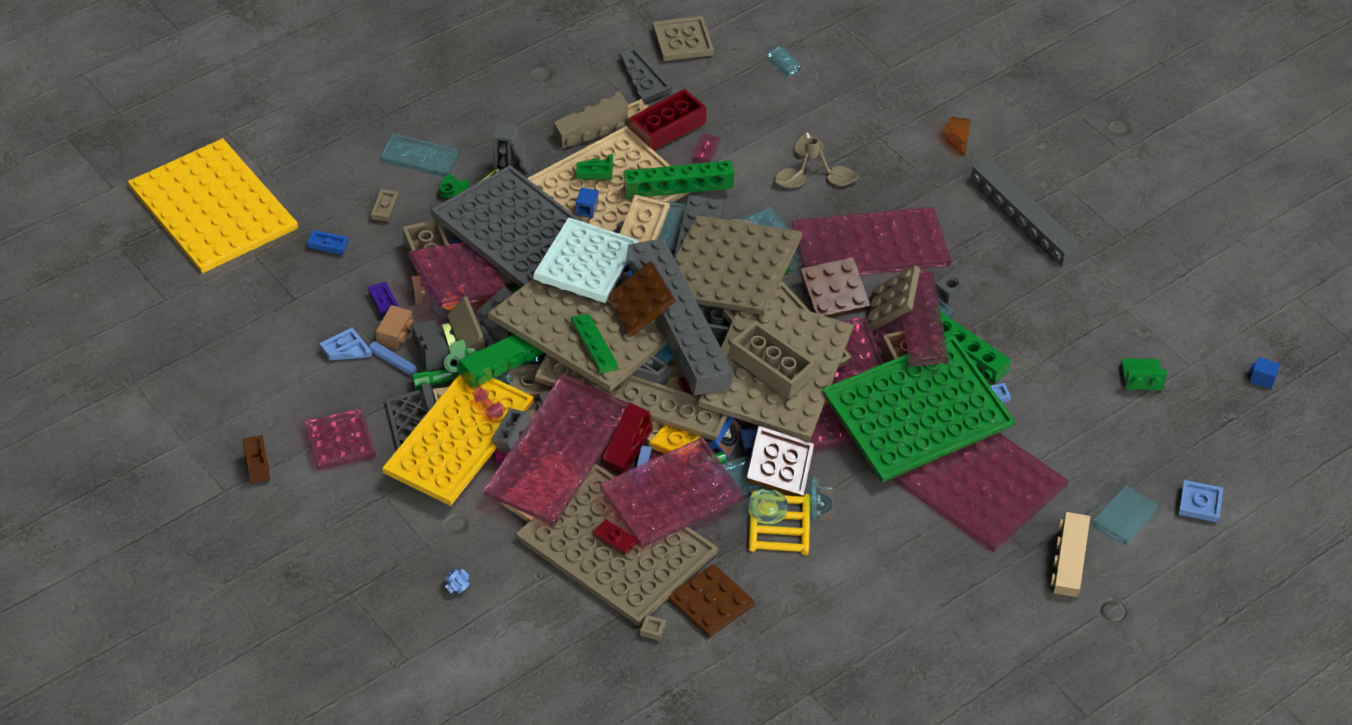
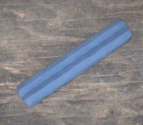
M376 341L369 345L372 353L411 376V374L417 372V366Z

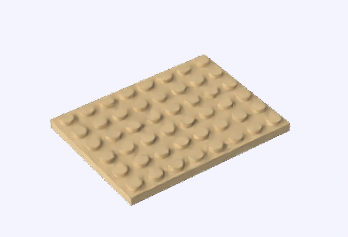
M625 126L527 179L573 215H575L576 200L581 187L599 190V203L594 218L575 216L584 223L614 231L616 224L625 221L633 198L626 199L623 187L624 170L666 167L670 165ZM613 154L612 180L576 179L577 162L588 161L597 157L600 161L607 159V155ZM689 193L650 196L647 198L671 204Z

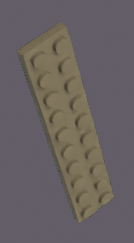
M546 354L535 375L536 382L623 411L626 410L629 402L650 411L653 421L713 441H717L728 418L727 415L699 407L700 397L634 375L628 376L609 392Z

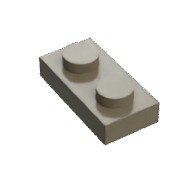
M381 189L372 210L371 219L389 222L399 198V192Z

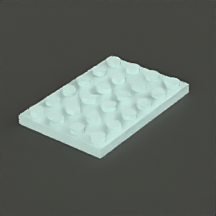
M568 218L534 272L533 279L605 303L627 266L628 244L638 243L639 240Z

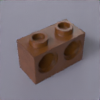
M262 435L242 438L250 484L269 481V466Z

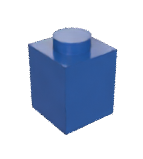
M581 187L576 200L575 215L594 218L599 203V190Z
M1258 357L1256 364L1252 363L1249 374H1252L1250 382L1272 389L1280 363Z

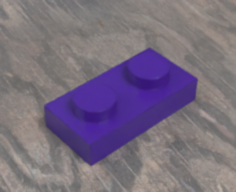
M386 281L368 287V292L381 317L386 315L391 305L399 307Z

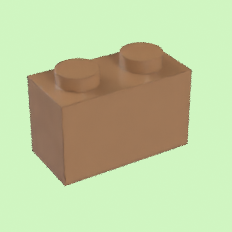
M391 305L376 330L377 343L398 350L401 344L405 343L409 330H412V324L415 323L412 311Z

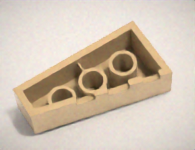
M1066 512L1065 518L1060 519L1059 531H1061V537H1058L1056 549H1059V554L1055 555L1053 565L1057 569L1056 574L1053 573L1051 585L1054 586L1053 593L1072 597H1078L1090 516Z

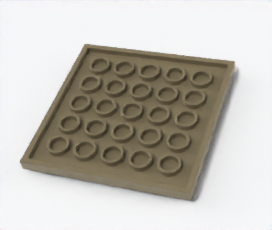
M697 215L675 257V261L698 304L765 315L800 243L802 232Z

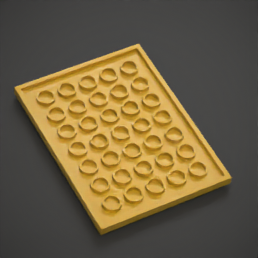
M223 138L128 181V187L202 274L298 229L296 220Z

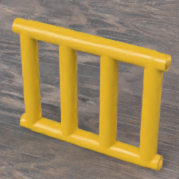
M752 491L750 499L749 551L755 552L756 549L801 552L802 555H808L810 495L804 494L803 497L758 494L757 491ZM771 501L773 503L801 504L802 512L777 511L773 516H763L758 511V502ZM758 517L802 520V528L757 525ZM757 533L801 536V544L757 541Z

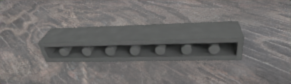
M990 158L972 167L971 180L973 183L977 184L996 205L1000 206L1055 261L1064 266L1079 258L1082 245Z

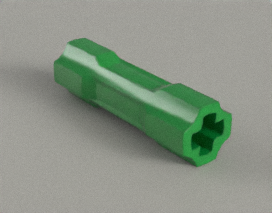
M446 369L431 372L423 371L411 374L412 384L416 391L423 389L422 385L430 383V386L454 381L459 374L457 372H449Z

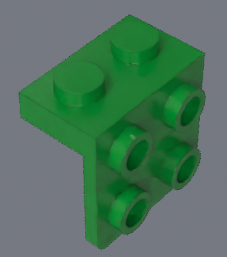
M1122 359L1125 389L1164 390L1167 370L1161 369L1158 359Z

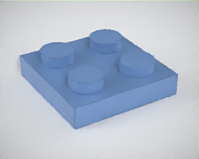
M1184 480L1179 515L1218 523L1223 487Z

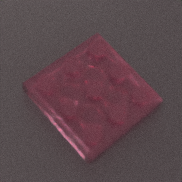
M362 409L304 421L317 470L376 458V452Z

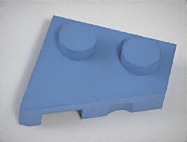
M353 327L319 343L320 349L329 360L368 358L372 356V351Z

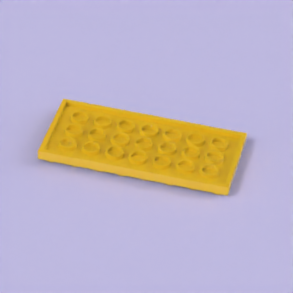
M459 374L383 466V473L452 506L497 449L491 439L509 408L526 412L533 403L534 397L495 378L472 388Z

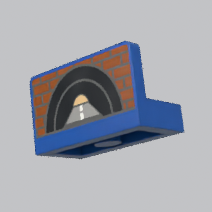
M728 416L717 441L706 438L701 446L706 451L717 448L720 452H725L728 458L740 441V430H743V428L733 417Z

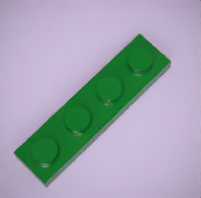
M590 314L571 317V324L598 373L616 371L618 363Z

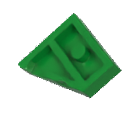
M613 154L607 155V159L600 161L597 157L588 161L577 162L576 179L612 180Z

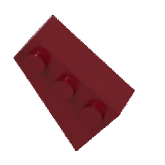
M629 402L608 447L603 451L602 460L605 468L625 477L641 451L642 445L646 443L653 431L650 411Z

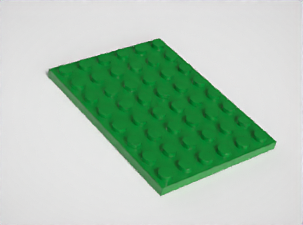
M954 335L822 390L827 402L881 483L1015 425L1013 417Z

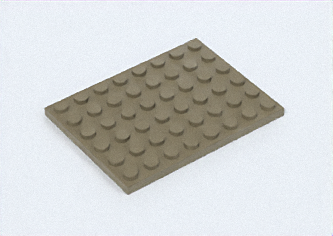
M535 279L529 281L488 313V319L609 392L668 344L656 319L631 337L608 299L605 303L598 302L592 298L580 296L574 292L562 290ZM590 314L618 363L616 371L598 373L571 324V317Z
M775 300L771 301L765 315L737 311L721 347L734 372L731 388L702 394L698 406L810 442L826 401L822 390L833 383L854 325ZM755 320L816 362L813 378L790 399L728 357L731 341Z
M597 464L516 533L518 541L637 626L644 622L646 615H651L672 592L685 584L718 553V547ZM605 519L638 539L637 544L625 556L593 536V531Z

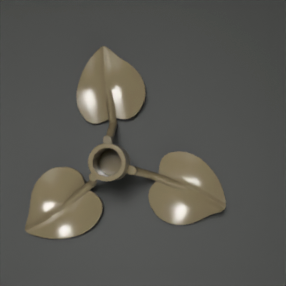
M805 132L794 147L797 155L804 156L801 169L799 171L794 168L781 170L776 175L775 183L784 188H796L803 185L806 181V176L802 173L807 157L815 159L818 155H820L824 167L829 174L827 179L833 185H848L857 180L859 174L843 166H835L831 171L823 156L824 144L818 138Z

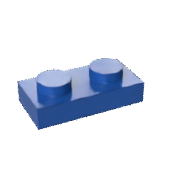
M313 230L307 241V248L343 255L349 243V238Z

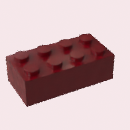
M683 89L629 117V129L655 151L705 124L707 107L686 89Z

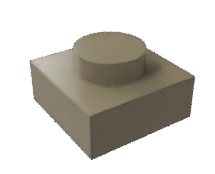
M646 615L640 630V636L660 641L666 627V620Z

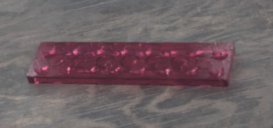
M922 271L919 273L913 309L902 315L909 365L920 366L949 363L933 271Z

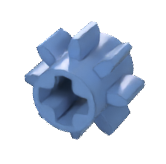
M454 568L445 576L444 579L447 582H445L446 585L444 587L450 593L455 591L460 594L469 586L467 581L469 575L464 569L459 571Z

